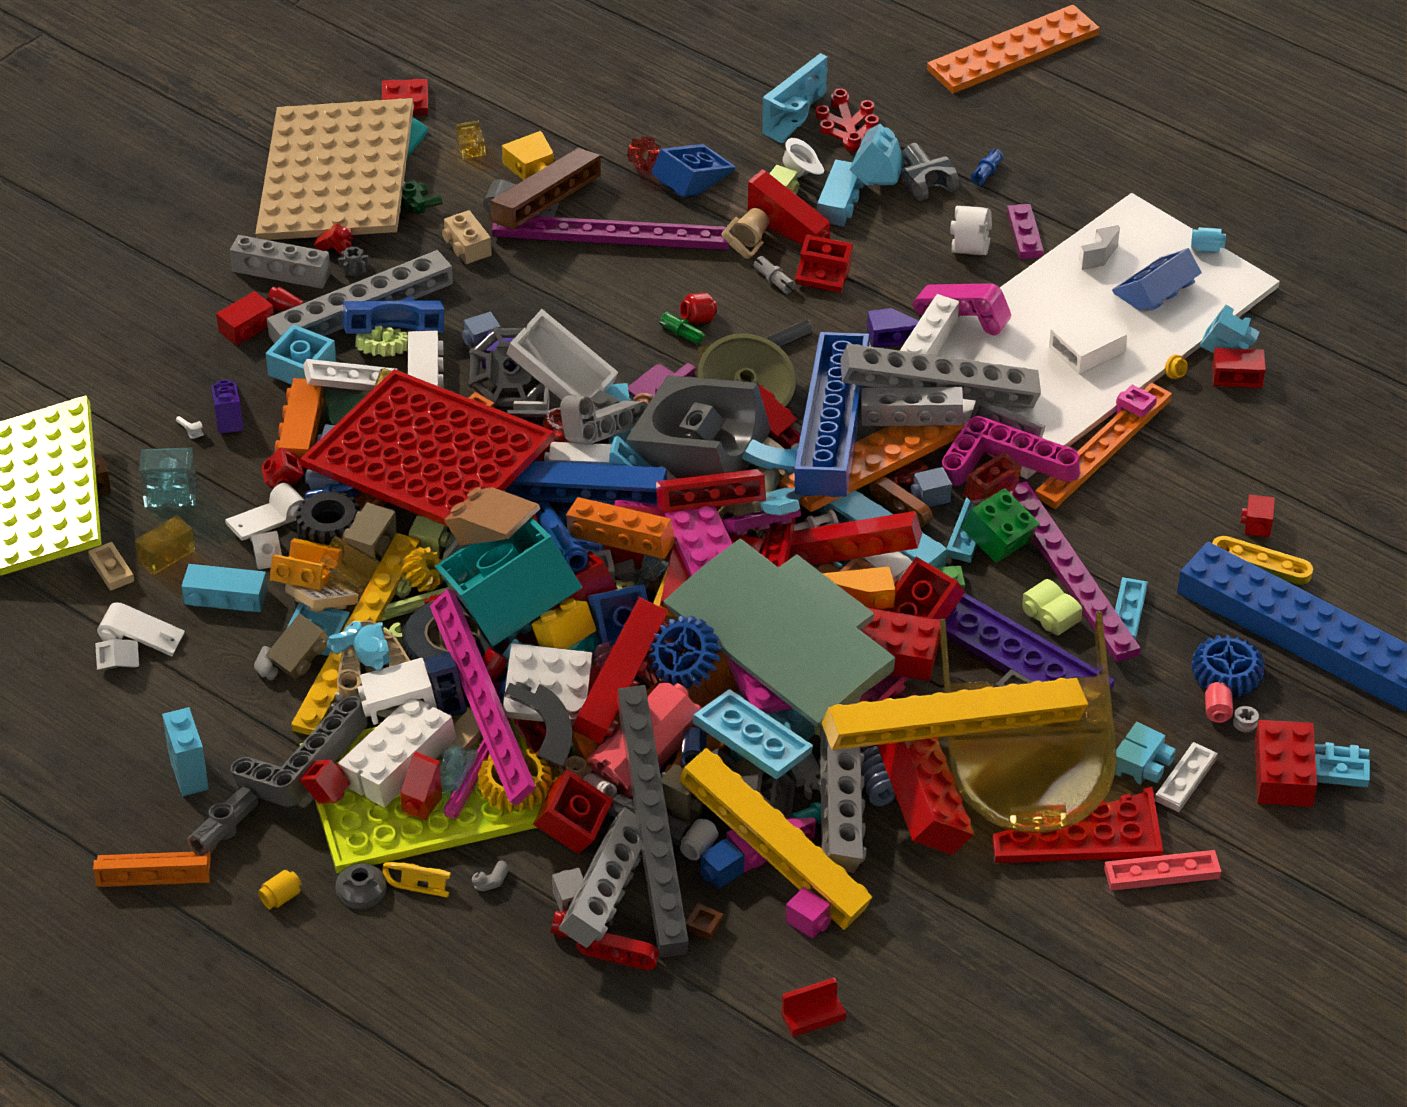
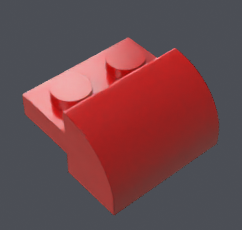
M806 235L800 253L801 260L795 276V283L842 293L845 280L848 279L851 268L853 243Z

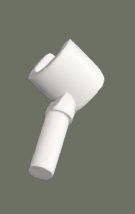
M180 416L176 418V422L185 427L190 439L204 436L201 430L203 426L200 421L191 424Z

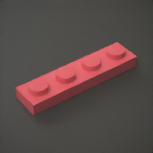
M1215 850L1105 862L1104 867L1110 891L1220 879L1221 868Z

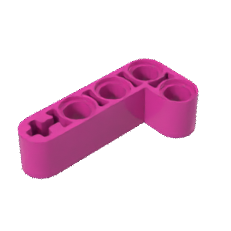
M995 284L927 285L913 301V308L918 314L923 316L937 294L959 301L958 316H977L983 330L994 336L1002 331L1012 316L1002 290Z

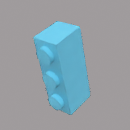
M836 159L818 200L817 212L829 220L830 224L844 226L847 218L852 217L853 203L858 202L859 188L863 189L864 183L849 170L851 162Z
M188 564L181 586L185 605L261 612L268 591L266 572Z

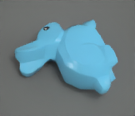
M354 621L345 628L344 632L329 636L331 651L334 654H340L349 646H354L358 660L377 671L391 662L387 641L384 638L382 622L363 627L361 622Z

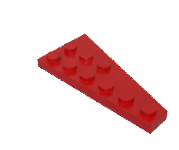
M1152 787L1145 788L1143 793L1133 796L1130 793L1122 795L1120 800L1110 803L1102 801L1066 812L1064 817L1054 820L1050 817L1042 819L1040 824L1026 827L1022 825L993 834L992 839L995 863L1136 859L1163 855Z

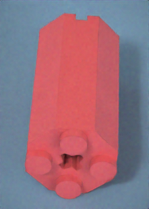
M660 683L647 696L659 769L682 746L684 731L689 730L691 727L699 728L693 723V716L702 708L690 700L688 691L679 683H676L674 686L670 683ZM620 724L614 730L612 736H608L587 760L588 763H593L590 766L592 773L614 784L616 789L619 790L618 793L632 798Z

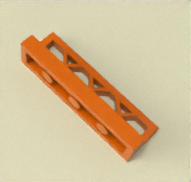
M209 851L203 856L194 852L98 855L93 865L96 887L209 883L211 854Z

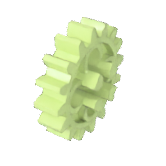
M376 326L371 333H357L355 347H358L359 351L364 350L363 353L365 354L372 353L373 356L381 354L383 357L395 356V353L403 354V351L408 350V335L406 332H401V329L393 330L392 327L383 328L382 326Z

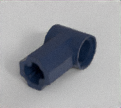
M691 727L689 730L684 731L680 767L684 768L706 748L707 733L703 732L701 728Z

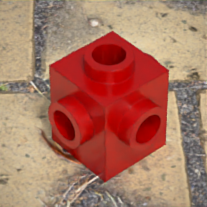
M282 447L270 458L266 459L261 466L264 482L272 489L281 483H289L293 486L304 475L300 457Z

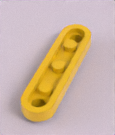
M1228 536L1217 537L1212 542V544L1287 582L1302 585L1308 583L1312 578L1313 567L1310 562Z

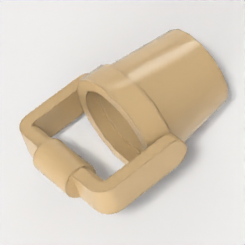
M753 208L741 219L735 217L722 232V237L744 258L749 259L764 243L761 238L769 224V218L762 210ZM745 246L754 248L750 252L747 248H745Z

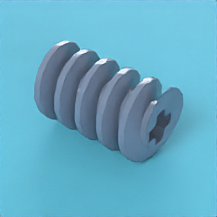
M877 746L862 748L860 752L864 754V762L861 768V776H864V786L869 796V801L875 806L889 804L893 801L895 792Z

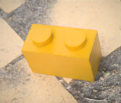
M573 598L562 601L560 607L555 610L542 613L540 619L532 623L540 647L568 649L597 631L587 602L575 601Z

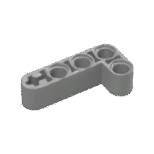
M566 395L560 404L565 438L571 443L592 444L634 428L648 404L642 401H621L595 411L594 402L590 397Z

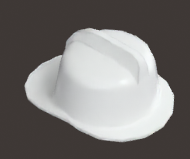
M796 138L787 140L783 164L786 168L797 171V178L809 172L817 175L824 173V168L818 160L815 151L807 143Z

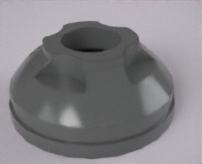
M361 863L349 866L337 877L336 895L342 904L353 909L373 907L380 903L386 895L387 883L385 876L379 868L370 864ZM362 872L368 875V878L361 882L352 879L356 873Z

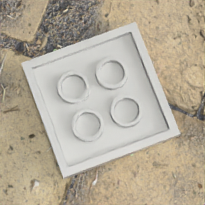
M511 643L506 689L509 683L516 685V682L530 686L532 693L536 692L539 684L547 687L562 701L569 714L571 725H574L588 694L592 652ZM504 696L503 710L507 718L544 722L535 710Z

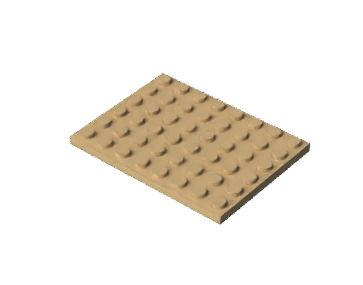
M413 99L277 107L255 233L256 238L277 240L318 237L337 223L342 228H350L352 231L351 235L397 232L414 108Z

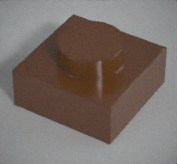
M697 904L685 922L687 932L710 941L723 922V913Z

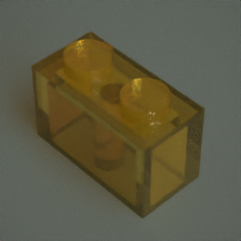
M177 515L135 539L138 562L153 575L195 551L193 530Z

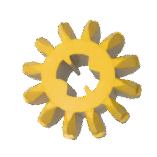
M430 547L416 548L403 560L404 566L401 570L406 573L405 579L411 582V588L417 587L419 592H429L436 589L444 581L435 567L442 560L438 558V552H432Z

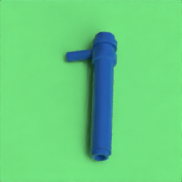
M537 502L540 506V509L535 513L538 524L551 535L572 571L578 572L583 570L588 561V554L578 540L572 537L548 502Z

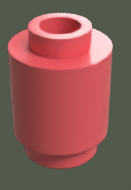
M1212 683L1205 692L1206 716L1213 722L1222 723L1233 716L1232 691L1225 683Z

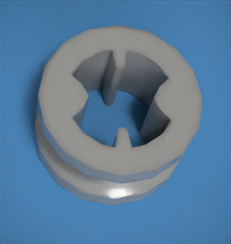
M1241 706L1235 710L1233 724L1239 731L1251 732L1257 727L1259 714L1252 707Z

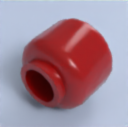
M690 293L680 303V315L683 319L688 320L691 325L708 324L717 313V303L708 293Z

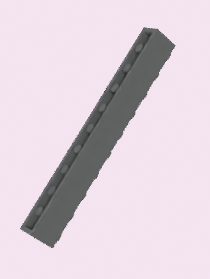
M646 686L618 688L617 704L657 948L660 952L659 958L687 955L689 941Z

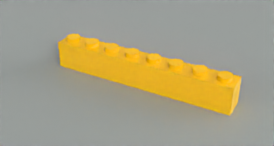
M705 748L684 767L679 782L799 890L805 887L831 904L830 917L843 930L866 910L872 899L867 889L854 881L842 866L835 864L822 848L815 846L802 830L794 827L786 820L782 812L774 809L758 791L753 790L747 785L743 778L727 767L718 755Z

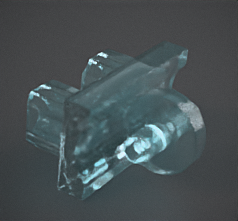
M452 743L449 749L445 750L440 764L443 793L452 795L454 790H459L478 757L477 750H466Z

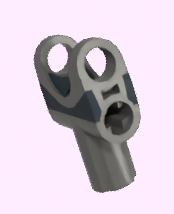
M911 143L903 150V158L909 166L901 169V177L908 191L918 201L928 199V188L931 186H940L950 192L959 190L958 174L947 156L930 160L922 147L917 143Z

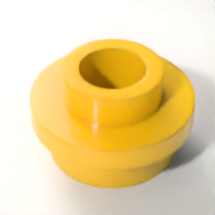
M1174 354L1169 357L1165 364V371L1169 378L1178 379L1187 372L1188 364L1182 356Z

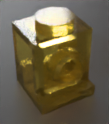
M479 121L456 124V139L462 159L484 156L485 141L479 127Z

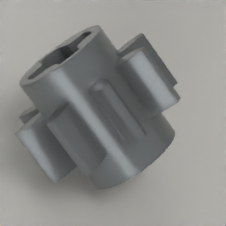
M349 247L341 252L342 257L338 258L339 268H343L344 274L355 277L366 272V266L369 265L368 255H364L363 249Z

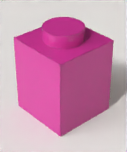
M803 887L786 904V922L813 939L820 931H825L830 925L831 904Z

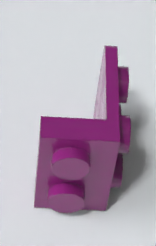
M687 363L674 373L666 367L657 364L628 386L629 395L635 397L640 393H648L654 397L667 375L695 378V367Z

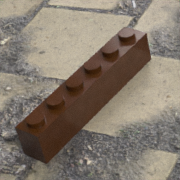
M577 148L490 200L491 222L515 229L601 176L600 155Z

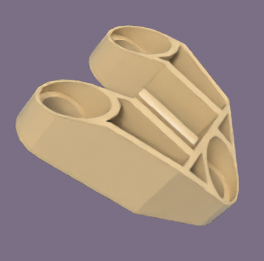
M370 620L361 622L363 627L376 624ZM383 629L391 661L386 664V668L410 661L397 638ZM349 646L341 653L337 685L338 693L343 697L359 695L357 687L362 686L360 679L361 667L354 646ZM365 665L366 673L376 671L373 667ZM347 684H356L353 688L344 687Z

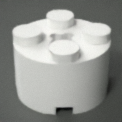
M956 206V221H951L950 234L955 235V239L952 241V253L987 255L990 245L988 235L992 227L991 210L984 207Z

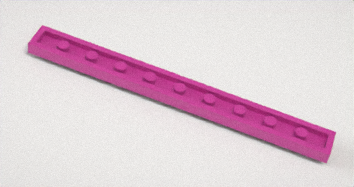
M446 589L430 605L447 650L457 666L460 682L509 802L518 805L536 786L456 594Z

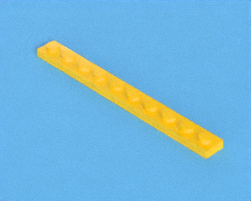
M396 533L342 632L354 621L370 620L380 623L385 613V608L393 599L397 586L402 581L405 573L401 570L404 566L403 560L414 549L421 547L419 538ZM332 651L330 652L291 723L292 731L310 735L328 715L327 711L331 704L337 702L335 693L338 692L337 677L341 653L334 654Z

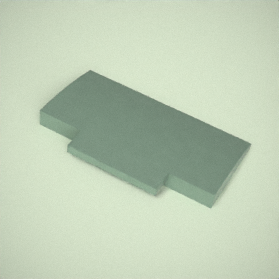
M741 538L700 568L663 602V606L678 618L679 616L686 618L694 616L697 620L702 619L707 625L713 627L715 630L713 634H716L720 639L716 644L721 646V652L816 727L822 725L821 722L828 707L837 704L849 705L894 670L895 657L860 631L874 620V613L800 556L795 555L783 565L777 567Z

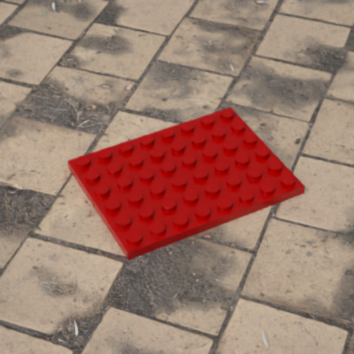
M394 369L302 456L300 461L302 467L447 526L444 519L452 513L451 509L455 505L464 502L468 498L467 494L478 487L481 489L493 487L504 491L555 440V435L552 430Z

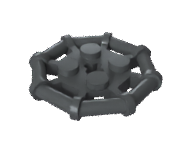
M494 327L493 331L475 348H471L468 353L470 355L468 386L483 397L494 402L495 409L497 407H513L514 401H535L545 391V386L540 382L525 395L523 389L529 387L532 381L537 379L506 354L511 342H504L503 338H515L524 328ZM498 340L497 349L489 354L485 353ZM480 360L486 361V372L479 375ZM510 362H514L515 366H518L512 372L505 369V366H509ZM489 380L497 388L495 393L493 394L482 383ZM519 391L521 396L501 397L503 392Z

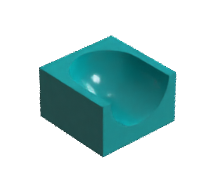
M532 517L509 539L468 544L435 566L449 590L455 592L456 597L467 608L492 646L498 644L582 588L551 535Z

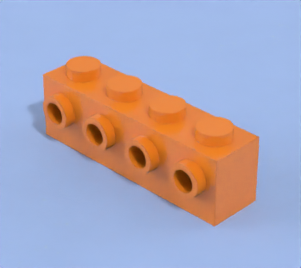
M293 378L292 386L287 388L286 402L288 405L283 406L282 417L284 423L279 424L280 440L275 442V452L282 447L301 458L315 445L325 399L324 386L308 385L306 379Z
M577 497L566 514L570 534L573 538L662 559L666 558L675 543V535L670 518Z

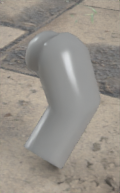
M263 646L254 663V669L261 677L273 680L278 674V668L274 667L273 663L266 656L271 648Z
M498 861L490 875H486L484 872H480V874L478 872L475 873L472 877L475 889L484 892L500 887L510 866L504 861Z

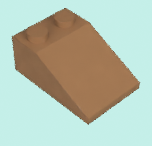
M478 487L467 494L468 498L464 502L455 505L451 509L452 513L444 521L460 546L509 539L540 509V506L537 503L493 487L485 489Z

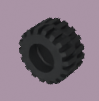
M322 491L318 495L316 493L312 494L310 499L305 498L302 501L303 504L298 506V512H296L298 539L343 548V553H345L342 537L345 530L353 524L357 512L361 511L359 504L356 503L353 497H348V494L343 492L339 494L338 491L329 493Z

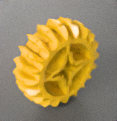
M519 746L536 788L518 805L509 802L491 755L489 754L487 761L482 762L478 773V788L483 800L488 801L490 807L497 806L499 812L506 808L510 814L513 810H519L522 814L524 808L533 811L534 804L542 805L543 799L546 798L552 786V770L547 760L537 758L538 753L533 754L531 748L523 751L521 746Z

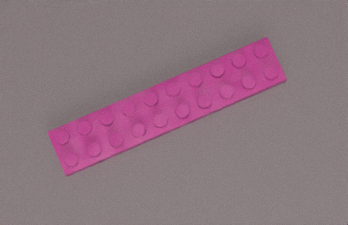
M704 506L698 509L665 513L664 517L672 520L675 545L690 577L719 553L732 545L716 507ZM725 655L742 696L746 701L766 714L793 709Z

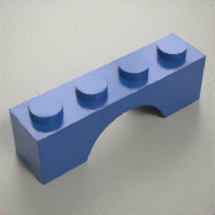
M343 301L342 325L346 333H371L376 326L444 333V307L440 301Z

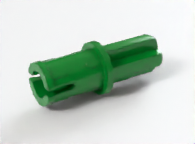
M670 312L663 313L660 318L661 322L659 324L674 332L679 338L683 336L695 344H701L705 337L702 331L689 325L688 320L679 319Z

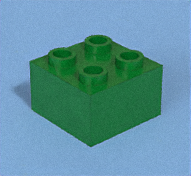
M1004 488L972 508L961 528L997 563L1027 544L1040 523Z

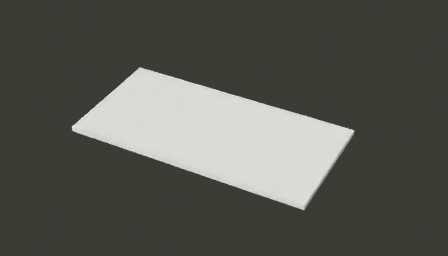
M1131 193L1000 287L1012 316L998 335L994 336L986 333L981 327L977 316H959L957 325L937 356L1038 370L1041 395L1034 408L1003 404L996 405L1045 425L1042 438L1070 447L1117 411L1116 399L1120 392L1125 391L1132 384L1144 390L1150 383H1154L1166 374L1165 364L1170 356L1177 354L1185 359L1200 348L1207 327L1225 305L1234 309L1233 315L1239 318L1279 287V280L1225 248H1220V253L1197 251V249L1191 248L1192 228ZM1119 225L1118 247L1106 264L1082 270L1078 264L1080 246L1095 243L1096 229ZM1186 248L1190 249L1202 274L1194 278L1196 281L1194 284L1184 289L1181 287L1178 289V295L1168 300L1165 298L1162 300L1163 305L1152 311L1149 308L1139 311L1112 291L1113 288L1159 257ZM1098 307L1128 334L1126 351L1090 370L1078 374L1049 347L1050 329ZM963 399V422L966 423L970 419L976 401ZM990 455L1026 480L1037 472Z

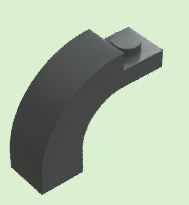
M516 682V685L509 683L505 691V697L535 710L545 723L546 737L537 758L546 759L550 765L562 770L568 758L572 742L571 720L564 704L557 695L539 684L536 692L532 693V688L524 683Z

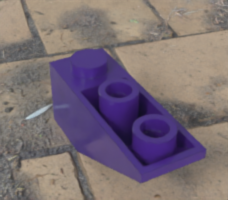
M230 380L217 381L216 385H211L218 433L244 430L236 382H231Z

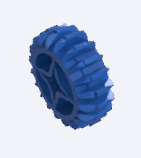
M679 616L678 621L669 619V627L660 625L663 632L661 634H654L657 642L650 645L652 649H655V652L649 654L650 659L654 661L651 666L652 669L657 671L656 676L663 679L664 683H670L673 686L679 683L687 689H691L693 683L697 686L701 685L702 677L706 680L710 679L709 670L717 671L713 665L714 661L721 660L715 653L722 650L721 646L716 644L720 639L716 634H713L714 628L707 625L702 619L697 620L694 616H689L688 618ZM697 634L701 640V651L697 649V640H695ZM669 654L673 655L674 670H672L669 663Z
M1228 634L1225 638H1221L1219 635H1216L1214 640L1207 638L1205 643H1200L1198 649L1193 654L1191 668L1194 680L1198 681L1199 688L1206 687L1208 689L1210 684L1219 682V684L1225 683L1228 685L1227 687L1232 691V695H1235L1237 698H1240L1242 693L1249 695L1252 690L1257 689L1263 679L1265 664L1262 653L1257 652L1256 645L1250 646L1249 640L1240 641L1239 635L1235 639L1230 638Z

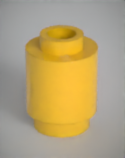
M283 870L262 884V888L258 890V896L268 909L278 908L300 893L301 881L293 871Z

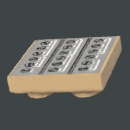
M334 579L320 590L286 584L285 592L294 597L296 602L307 605L309 610L313 612H323L325 608L331 607L346 609L347 605L358 603L359 595Z

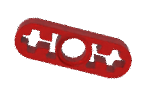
M605 933L599 942L594 940L588 948H585L578 942L576 943L577 949L586 956L643 970L655 968L660 955L659 950L650 943Z

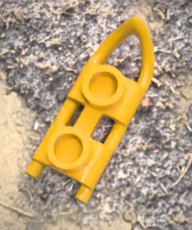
M385 862L383 864L382 871L385 880L393 887L449 897V892L445 891L447 879L451 876V872L419 867V865L403 862ZM388 868L402 870L401 882L395 881L390 876ZM418 880L428 882V888L418 886Z

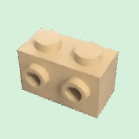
M470 210L444 219V229L442 230L444 240L452 245L456 256L461 257L465 264L492 255L491 237Z

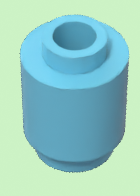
M1199 227L1198 230L1192 229L1191 248L1197 249V251L1220 253V248H1225L1226 234H1221V229Z

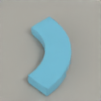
M752 439L742 459L768 470H772L774 467L784 469L786 473H794L798 448L780 449L764 445Z
M784 487L766 494V500L760 501L761 510L771 515H784L798 511L800 509L798 499H801L803 495H796L795 488Z

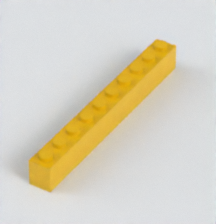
M1059 678L1054 681H1034L1028 684H1009L1003 687H984L969 691L963 689L952 693L938 692L926 696L913 695L901 699L887 698L875 702L862 701L850 705L837 704L828 707L821 724L831 750L1075 721L1080 720L1088 706V702L1077 678Z

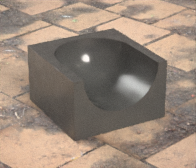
M667 375L626 438V442L652 467L663 466L674 477L679 479L746 471L751 463L742 459L744 452L752 439L763 444L771 428L757 383ZM694 402L713 406L725 421L713 441L685 438L686 434L679 427Z

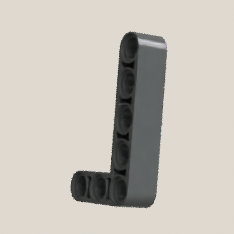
M356 696L342 699L282 767L250 757L237 759L231 765L230 770L239 789L242 787L248 788L257 798L282 806L290 807L298 804L308 794L307 789L299 779L310 766L319 760H332L335 763L367 727L369 720L368 717H365L360 699Z

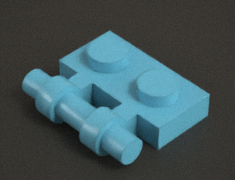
M1325 742V745L1315 744L1317 782L1368 787L1370 780L1369 749L1359 748L1358 745H1350L1349 747L1334 746V743Z

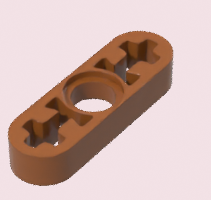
M883 476L870 484L869 488L873 497L895 513L916 511L920 528L932 521V511L924 502Z

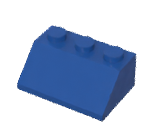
M1186 248L1159 257L1113 288L1112 291L1139 311L1146 308L1152 311L1162 306V300L1165 298L1168 300L1178 295V289L1181 287L1184 289L1196 282L1194 278L1202 274L1190 249Z

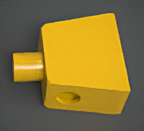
M541 131L502 145L503 164L523 180L554 162L553 151Z

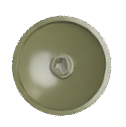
M733 334L715 341L703 353L696 378L757 383L758 387L762 385L766 390L772 392L785 408L790 404L796 386L794 367L786 353L772 341L753 334Z

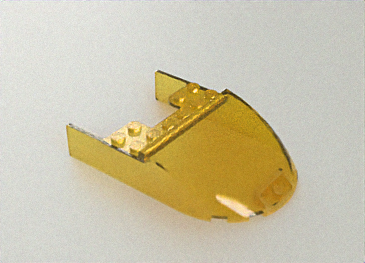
M1096 611L1095 643L1099 674L1096 677L1077 678L1088 702V706L1080 720L946 736L949 765L954 783L968 805L986 820L1017 832L1045 833L1057 831L1072 826L1089 816L1098 808L1109 793L1113 784L1117 761L1102 611ZM940 619L939 643L943 693H952L963 689L969 691L984 687L994 688L992 684L986 682L950 683L945 619Z

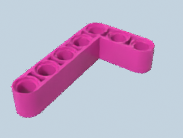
M980 416L972 417L966 422L942 460L943 468L952 486L961 485L966 481L983 453L1067 482L1076 480L1081 473L1079 454L1076 450Z

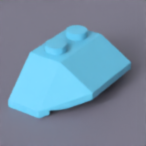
M881 124L872 127L866 132L849 169L865 185H895L897 183L905 161L894 133L889 128H884Z

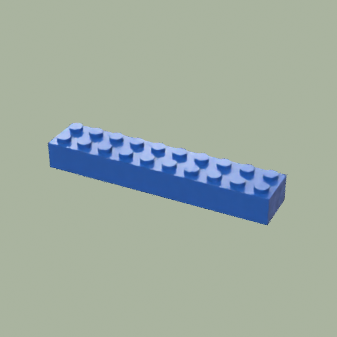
M820 332L794 468L796 495L847 497L861 413V388H865V386L842 383L840 359L847 344L869 347V334Z
M1209 541L1180 571L1177 593L1405 712L1407 711V643Z

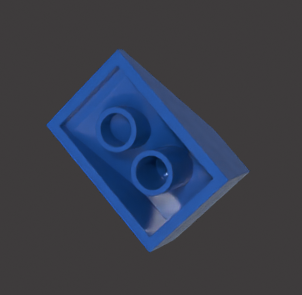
M704 144L660 149L651 174L657 177L660 183L673 188L677 195L688 197L702 193L735 171L736 166Z

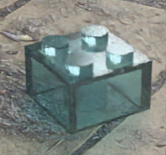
M193 448L141 449L139 473L144 506H196L198 483Z

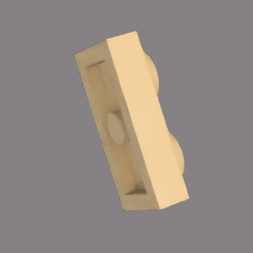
M112 542L88 551L89 559L110 591L134 582L133 573Z

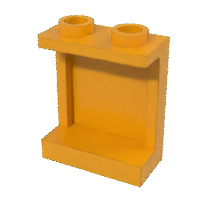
M294 538L290 542L288 557L280 555L272 557L270 581L320 590L341 573L343 548Z

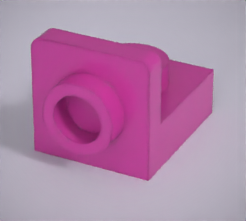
M1132 384L1128 389L1119 393L1116 399V415L1122 409H1126L1143 417L1156 405L1157 397Z

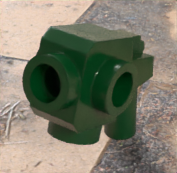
M410 180L403 183L401 206L405 209H411L413 212L416 211L418 214L425 213V208L442 205L443 201L441 195L426 198L425 196L428 194V191L422 182L417 183Z

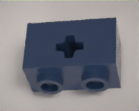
M450 652L423 659L437 705L436 709L452 717L465 713L467 709L457 666Z

